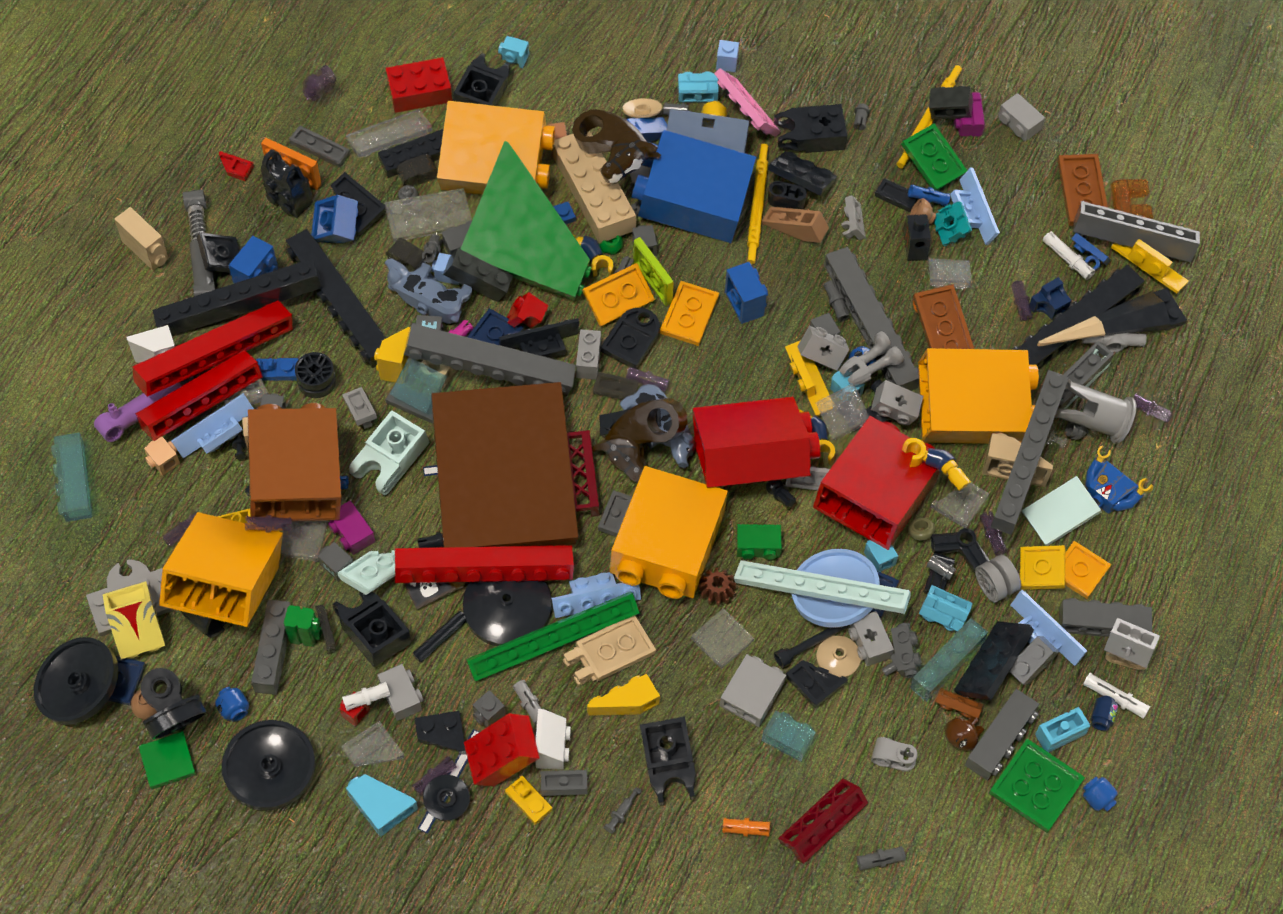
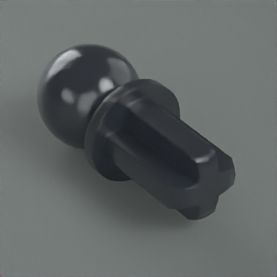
M781 480L767 481L766 490L768 493L772 494L777 501H781L785 506L793 507V504L796 503V498L789 492L788 487L783 485Z

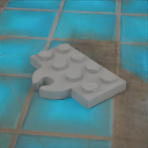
M127 560V565L132 569V573L129 576H121L122 569L119 563H117L108 574L107 588L86 595L100 637L112 633L105 612L102 594L146 581L157 616L175 610L159 606L163 568L150 572L147 566L140 561Z

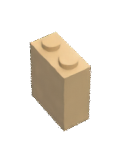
M129 207L114 218L122 242L148 267L155 270L157 267L165 264L169 257L162 236L138 213Z

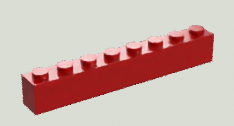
M277 300L132 366L133 381L147 397L224 362L243 350L252 349L292 330V314Z
M572 545L395 548V583L573 580L574 561Z

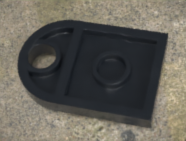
M645 308L627 310L619 318L601 345L600 352L637 369L659 335L660 323L657 316ZM640 317H647L649 321L642 323L638 319Z

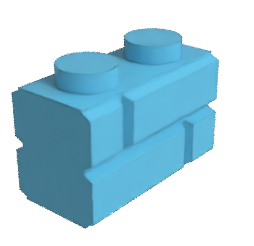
M708 71L699 74L691 72L678 74V102L718 101L717 76Z
M931 585L919 614L927 621H936L942 624L949 631L956 630L960 632L973 603Z
M1077 707L1069 713L1066 712L1039 725L1035 735L1043 749L1051 752L1086 735L1090 724L1081 709Z

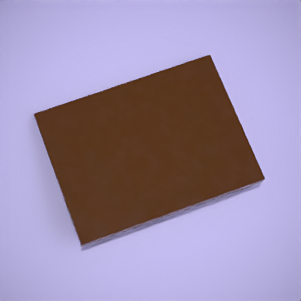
M561 382L431 393L443 548L576 545L578 530Z

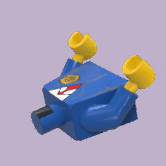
M1100 446L1097 450L1098 457L1094 458L1087 470L1085 482L1088 488L1087 491L1099 508H1102L1107 513H1111L1114 510L1131 509L1143 497L1144 492L1148 493L1153 490V485L1151 484L1147 489H1144L1143 484L1148 479L1140 480L1138 486L1108 461L1104 463L1103 460L1111 455V450L1108 451L1106 456H1102L1100 451L1103 446Z

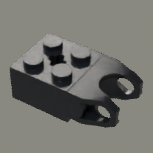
M481 53L480 56L471 62L470 66L468 65L453 93V101L497 106L507 88V78L511 69V63L506 62L496 69L489 68L485 64L486 54Z
M842 104L797 107L774 115V125L791 130V132L778 137L777 145L779 148L806 151V153L840 151L846 148L847 131ZM781 118H788L784 121H779ZM785 140H790L788 143H782Z
M271 149L265 154L261 172L263 185L266 190V198L272 204L276 203L286 214H291L298 218L313 203L309 180L304 177L297 165L292 164L290 167L286 164L277 151Z
M359 591V595L363 600L360 606L348 608L336 601L333 603V610L340 619L342 630L370 664L376 667L411 644L410 632L388 604L377 594L370 592L365 595Z
M685 716L640 724L650 784L658 797L659 806L664 805V791L673 782L683 784L689 793L690 800L695 799L696 773ZM665 743H669L672 746L669 749L662 748Z

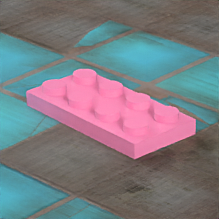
M720 68L714 73L719 79L717 83L724 90L727 89L730 92L728 96L735 103L738 102L741 105L739 109L745 116L751 117V124L757 130L761 129L766 135L771 134L774 137L781 132L737 78Z

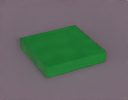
M183 731L138 746L151 790L196 775Z

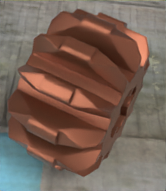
M717 567L714 573L707 570L706 576H701L699 591L702 592V599L708 598L709 604L716 601L717 606L720 605L721 600L727 604L729 597L733 598L735 595L736 583L733 582V574L727 575L726 569L721 573Z

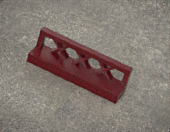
M590 430L568 432L567 440L575 512L590 510L591 517L600 516ZM582 438V444L576 449L570 445L569 439ZM577 455L584 459V463L580 468L572 464V460ZM579 474L587 479L582 487L574 482ZM583 493L589 498V504L577 505L576 499Z
M842 778L788 828L778 840L781 844L790 848L797 860L804 864L868 804V801L859 786ZM844 788H847V789H848V790L845 791L844 793L838 794V793H840ZM832 804L827 809L822 810L824 806ZM815 819L811 824L806 825L809 820ZM799 834L793 841L789 840L793 835Z

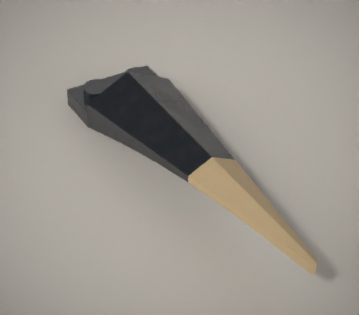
M1168 288L1145 293L1040 340L1037 346L1112 334L1170 330L1185 325L1187 319Z

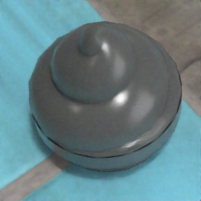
M411 185L403 186L398 191V198L404 205H413L418 199V191Z
M1068 421L1065 433L1071 439L1079 440L1088 434V429Z

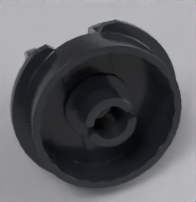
M156 668L149 671L142 679L141 694L145 701L157 711L156 714L142 722L152 740L176 732L207 714L199 694L182 700V685L176 674L171 670ZM159 685H167V690L164 693H156Z

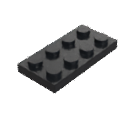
M997 621L966 672L960 678L954 691L964 697L991 700L1034 632L1030 624Z

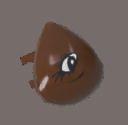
M970 717L968 720L954 718L945 725L944 732L947 741L952 746L968 752L973 751L976 747L978 736L984 728L983 726L975 727V723L978 722L977 717Z

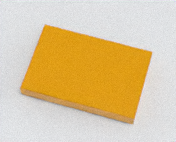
M637 263L582 289L600 327L621 317L629 309L639 308L655 300Z
M680 281L660 328V334L699 346L718 301L719 293Z

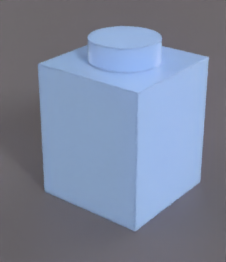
M720 40L716 70L720 68L729 72L736 71L739 42Z
M439 253L437 260H434L432 263V272H434L435 278H437L436 281L459 285V282L443 275L451 255Z

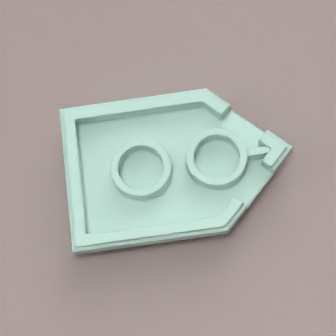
M391 550V553L379 554L378 551H370L340 570L338 576L343 582L367 595L395 576V550Z

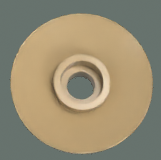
M635 99L623 105V112L634 118H649L662 111L661 103L653 99Z
M844 636L829 637L817 649V663L819 667L829 670V673L833 675L848 677L858 669L861 662L857 653L858 646L854 641ZM841 651L843 656H837L835 652Z

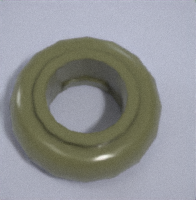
M917 518L908 527L909 535L913 539L920 541L929 539L935 532V525L928 518Z

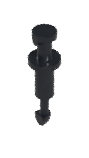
M242 431L239 432L232 442V448L237 450V453H235L237 460L246 458V453L243 452L246 442L243 440Z

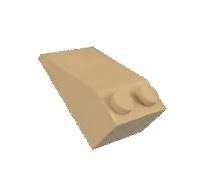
M992 433L985 454L982 474L1008 479L1021 442L1003 433ZM1042 457L1038 461L1031 484L1046 487L1053 470V465Z

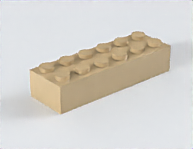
M589 131L586 136H592L591 132ZM574 134L554 140L553 158L597 241L601 243L603 240L608 241L616 238L617 235L622 236L632 232V228H636V214L619 183L609 184L602 177L600 169L607 162L603 154L587 153L582 150Z

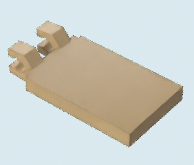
M634 615L577 641L576 647L564 654L563 662L568 668L581 660L584 668L574 673V681L577 686L587 683L590 679L598 682L656 654V649Z

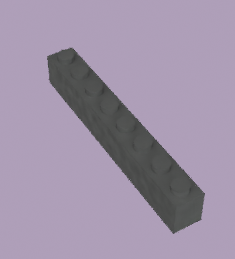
M848 247L826 254L824 267L831 280L836 281L841 295L845 298V305L868 348L872 349L874 347L875 335L883 331L890 340L891 348L896 346L903 354L904 361L901 364L889 365L880 369L885 379L910 391L917 389L919 385V370L912 364L910 353L905 351L902 346V339L899 334L895 333L891 319L886 317L883 304L876 299L874 288L868 284L864 270L859 268L855 254L851 253ZM885 354L876 357V361L881 359Z
M413 323L409 329L404 355L412 359H422L430 361L435 365L450 366L455 370L470 371L475 375L490 376L495 380L510 381L515 385L561 382L562 395L568 396L572 388L576 365Z
M1048 370L991 528L1012 535L1069 377Z

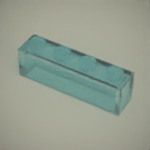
M80 432L54 437L55 445L51 446L53 458H56L57 463L53 464L55 477H58L59 482L55 483L57 496H60L61 501L57 502L59 515H63L66 522L92 518L86 454Z
M970 618L913 677L910 688L927 702L984 643L988 631Z

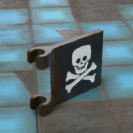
M470 582L404 583L416 610H419L456 590L467 587Z

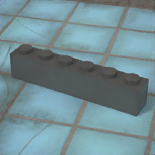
M1081 201L1074 218L1073 232L1133 247L1135 242L1140 239L1160 254L1181 261L1192 262L1200 244V231Z

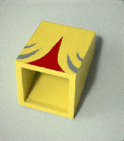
M146 581L102 594L105 612L121 659H131L140 653L154 652L165 646Z

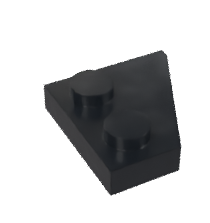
M805 660L800 661L786 673V678L815 709L848 682L846 677L829 673V670L815 667L812 663Z
M460 711L415 718L419 743L435 745L437 748L444 750L448 748L458 751L462 755L466 754Z

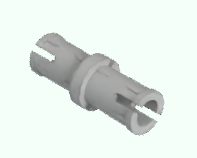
M521 680L513 685V689L522 702V708L527 710L534 725H537L538 709H541L538 704L539 700L536 695L533 696L526 681Z

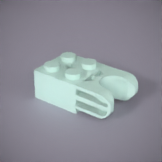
M391 410L365 442L364 448L352 461L349 472L356 478H362L371 470H380L381 473L375 482L376 488L379 493L383 495L388 494L430 443L425 430Z

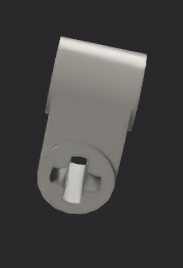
M879 737L876 739L871 761L878 766L908 772L916 764L917 751L910 744ZM904 756H908V760H904Z

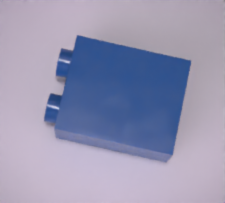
M663 130L659 145L653 144L657 146V152L661 154L660 159L645 160L642 166L651 168L649 177L638 174L632 198L642 201L638 216L731 243L739 221L756 156Z

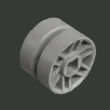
M1003 554L977 566L975 569L980 588L992 602H998L1007 595H1011L1021 589V580L1015 566Z

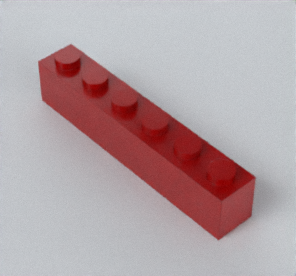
M245 350L241 351L135 413L141 429L153 441L159 439L262 378L259 365Z

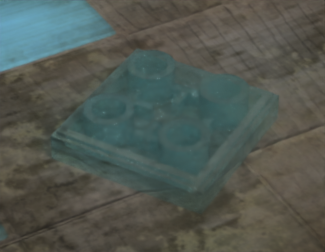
M409 357L390 395L428 414L432 407L431 393L440 392L447 376Z

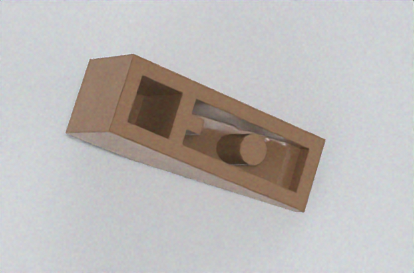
M770 207L761 221L766 226L807 242L821 243L829 229L821 211Z

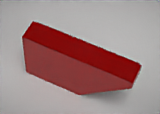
M220 151L219 157L227 175L246 182L254 167V163Z

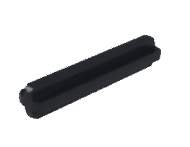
M458 611L413 652L415 659L419 662L424 661L466 622V615Z

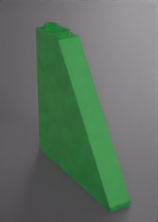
M504 141L461 250L513 275L512 278L575 301L577 296L581 297L582 289L585 286L582 285L584 277L588 278L592 269L589 266L590 259L509 142Z

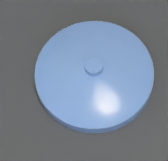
M830 549L819 552L804 561L797 569L798 571L880 585L878 572L872 562L862 554L847 549ZM791 593L798 612L806 620L823 627H842L853 624L864 618L873 609Z

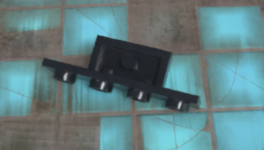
M579 319L565 320L514 334H506L499 337V345L511 349L520 348V351L547 358L566 355V348L561 338L578 334Z

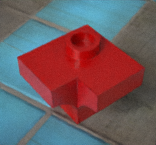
M530 292L522 297L518 296L506 317L509 319L508 324L515 327L523 323L532 328L542 321L548 305Z

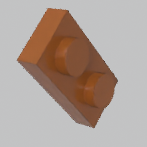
M940 688L935 701L942 708L958 710L963 716L968 718H979L983 707L982 703Z

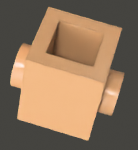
M163 437L151 441L144 448L147 455L145 457L146 462L151 468L156 467L162 476L180 464L176 454V447L171 441L166 442Z

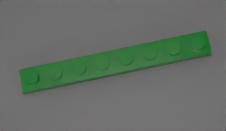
M630 591L466 659L474 681H478L630 618L640 612L633 593Z

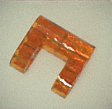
M1120 179L1112 182L1111 192L1115 210L1153 219V210L1150 205L1131 203V198H1142L1150 193L1147 180Z

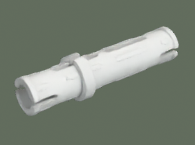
M1052 231L1045 235L1043 242L1064 259L1072 270H1076L1085 280L1090 279L1094 275L1095 270L1083 260V257L1074 253Z
M1092 673L1088 674L1083 683L1084 686L1089 687L1102 696L1114 698L1115 702L1121 706V709H1128L1142 717V719H1144L1150 708L1149 705L1132 697L1133 694H1126L1094 676Z

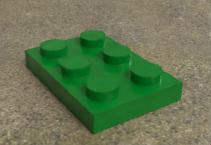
M935 123L901 143L929 186L934 188L935 191L957 180L967 172V169Z

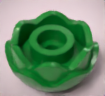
M617 235L616 238L611 240H603L599 245L602 252L613 255L623 248L624 242L623 238Z

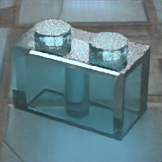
M775 710L763 731L761 741L802 762L814 741L816 731L806 723H799L793 720L792 716L788 713H780Z

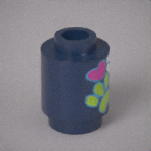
M1102 696L1096 699L1091 715L1092 727L1100 731H1108L1113 726L1118 709V704L1114 698Z

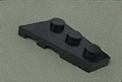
M346 172L331 184L335 195L358 201L355 229L359 237L388 211L386 205Z

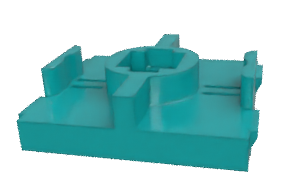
M957 201L938 210L939 212L934 219L935 230L939 233L944 246L957 242V239L966 237V234L972 231L962 202Z

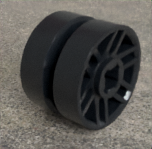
M311 352L303 355L296 362L295 375L298 387L305 396L322 398L333 391L336 385V376L333 363L327 355L320 352Z

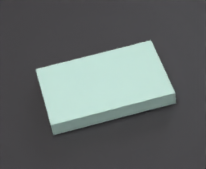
M1076 476L1023 509L1022 513L1044 545L1048 546L1100 514L1101 509Z

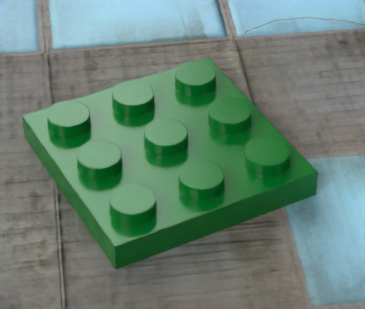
M1027 738L991 788L989 794L1048 833L1085 777Z

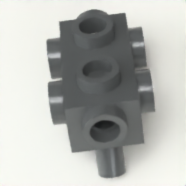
M901 623L896 628H891L895 653L891 655L893 662L882 668L886 676L897 670L902 677L915 678L920 674L919 666H922L920 653H916L915 645L918 644V637L916 631L913 632L910 628L909 623Z

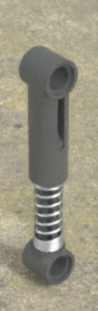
M203 189L183 192L184 206L186 212H188L191 231L189 246L194 279V296L216 289L213 271L205 270L196 237L199 232H206L205 219L203 218L205 217L204 210L207 209Z

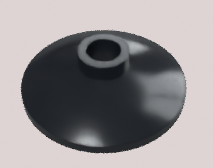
M453 775L435 777L427 784L423 794V802L427 812L432 817L442 821H450L460 817L466 811L470 800L466 784L460 778ZM444 796H449L451 801L449 803H444L442 801V798Z

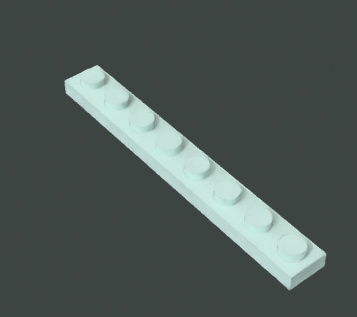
M740 560L734 576L735 583L903 614L906 612L911 596L910 590Z

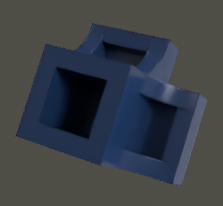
M1058 277L1043 285L1040 292L1032 296L1029 308L1033 313L1043 312L1053 320L1060 312L1064 313L1067 311L1072 300L1066 294L1063 282Z

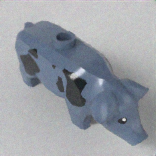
M392 258L384 262L388 267L387 281L388 288L391 291L397 292L406 303L416 308L422 315L440 316L444 323L449 324L458 322L462 313V303L471 297L472 288L464 284L461 289H446L443 284L436 281L437 278L431 275L432 267L426 263H422L421 267L417 270L409 272L403 264Z
M647 384L641 386L634 395L624 398L620 402V406L623 410H627L642 402L667 398V396L656 385ZM660 408L661 426L659 428L668 432L672 425V419L666 410ZM686 426L684 433L674 440L668 442H646L650 449L658 444L671 447L674 460L679 467L683 468L688 466L687 459L689 456H693L695 451L694 438L688 426Z

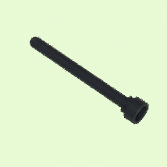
M850 625L829 627L791 649L781 648L774 652V658L777 664L784 668L791 664L793 657L850 627Z

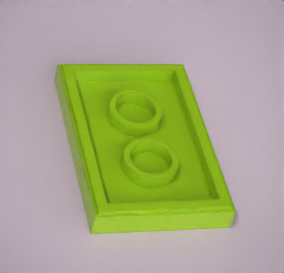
M641 237L634 240L633 244L634 264H638L645 280L667 307L673 300L674 281Z

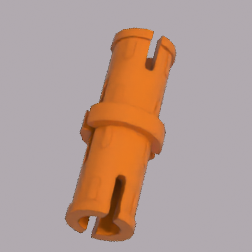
M724 818L723 833L743 834L745 837H748V834L769 837L770 822L750 821L749 818L744 820Z

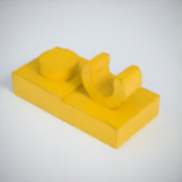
M523 776L519 777L505 789L508 797L534 825L538 824L553 811L551 805Z

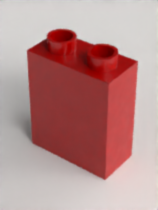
M794 397L692 408L695 449L707 488L811 476L810 459L820 458L819 437L817 432H812L809 411L799 412Z
M869 416L822 479L813 508L889 550L936 483L939 470L926 465L925 461H922V464L917 467H910L912 457L916 454L902 451L904 442L910 439V437L901 433L894 424L881 422ZM924 442L926 451L928 448L935 449L932 445Z

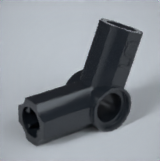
M963 528L954 533L931 535L933 553L957 552L964 557L974 573L977 566L990 561L976 541L975 532L969 528ZM961 540H967L969 543H963Z

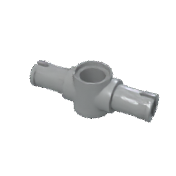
M1131 333L1083 338L1082 343L1095 344L1099 341L1110 351L1118 352L1127 346L1144 347L1146 335Z

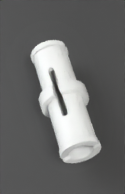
M384 682L368 689L364 687L361 689L362 691L344 696L342 699L348 711L364 704L370 705L373 701L390 696L387 683Z

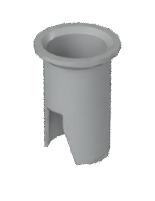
M1068 379L1065 388L1080 398L1087 400L1083 412L1058 408L1055 418H1061L1109 435L1110 440L1115 444L1123 441L1129 433L1135 418L1136 400L1133 397H1126L1122 400Z

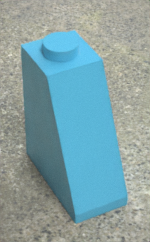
M366 774L353 778L346 787L348 796L380 837L418 810L414 798Z

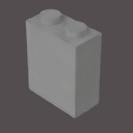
M746 654L722 694L719 706L760 727L785 684L786 675L781 669L774 666L770 667L764 664L760 658L756 656L751 657Z

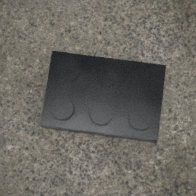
M784 151L768 167V171L820 196L837 179V176L832 174L830 170L820 168L814 165L812 161L803 160L793 152Z

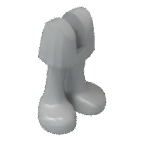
M883 331L875 335V345L871 350L859 357H851L840 368L839 372L844 377L850 376L848 382L852 387L870 381L871 374L889 365H899L904 361L903 354L896 346L891 348L890 340ZM885 354L881 359L877 360L876 362L868 366L866 365L876 357Z

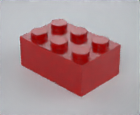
M443 57L386 68L387 82L395 113L446 104L448 101H452L451 86Z
M509 713L464 742L474 785L494 787L540 758L530 718L527 715Z

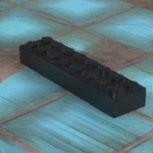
M444 129L378 152L379 161L387 178L439 160Z

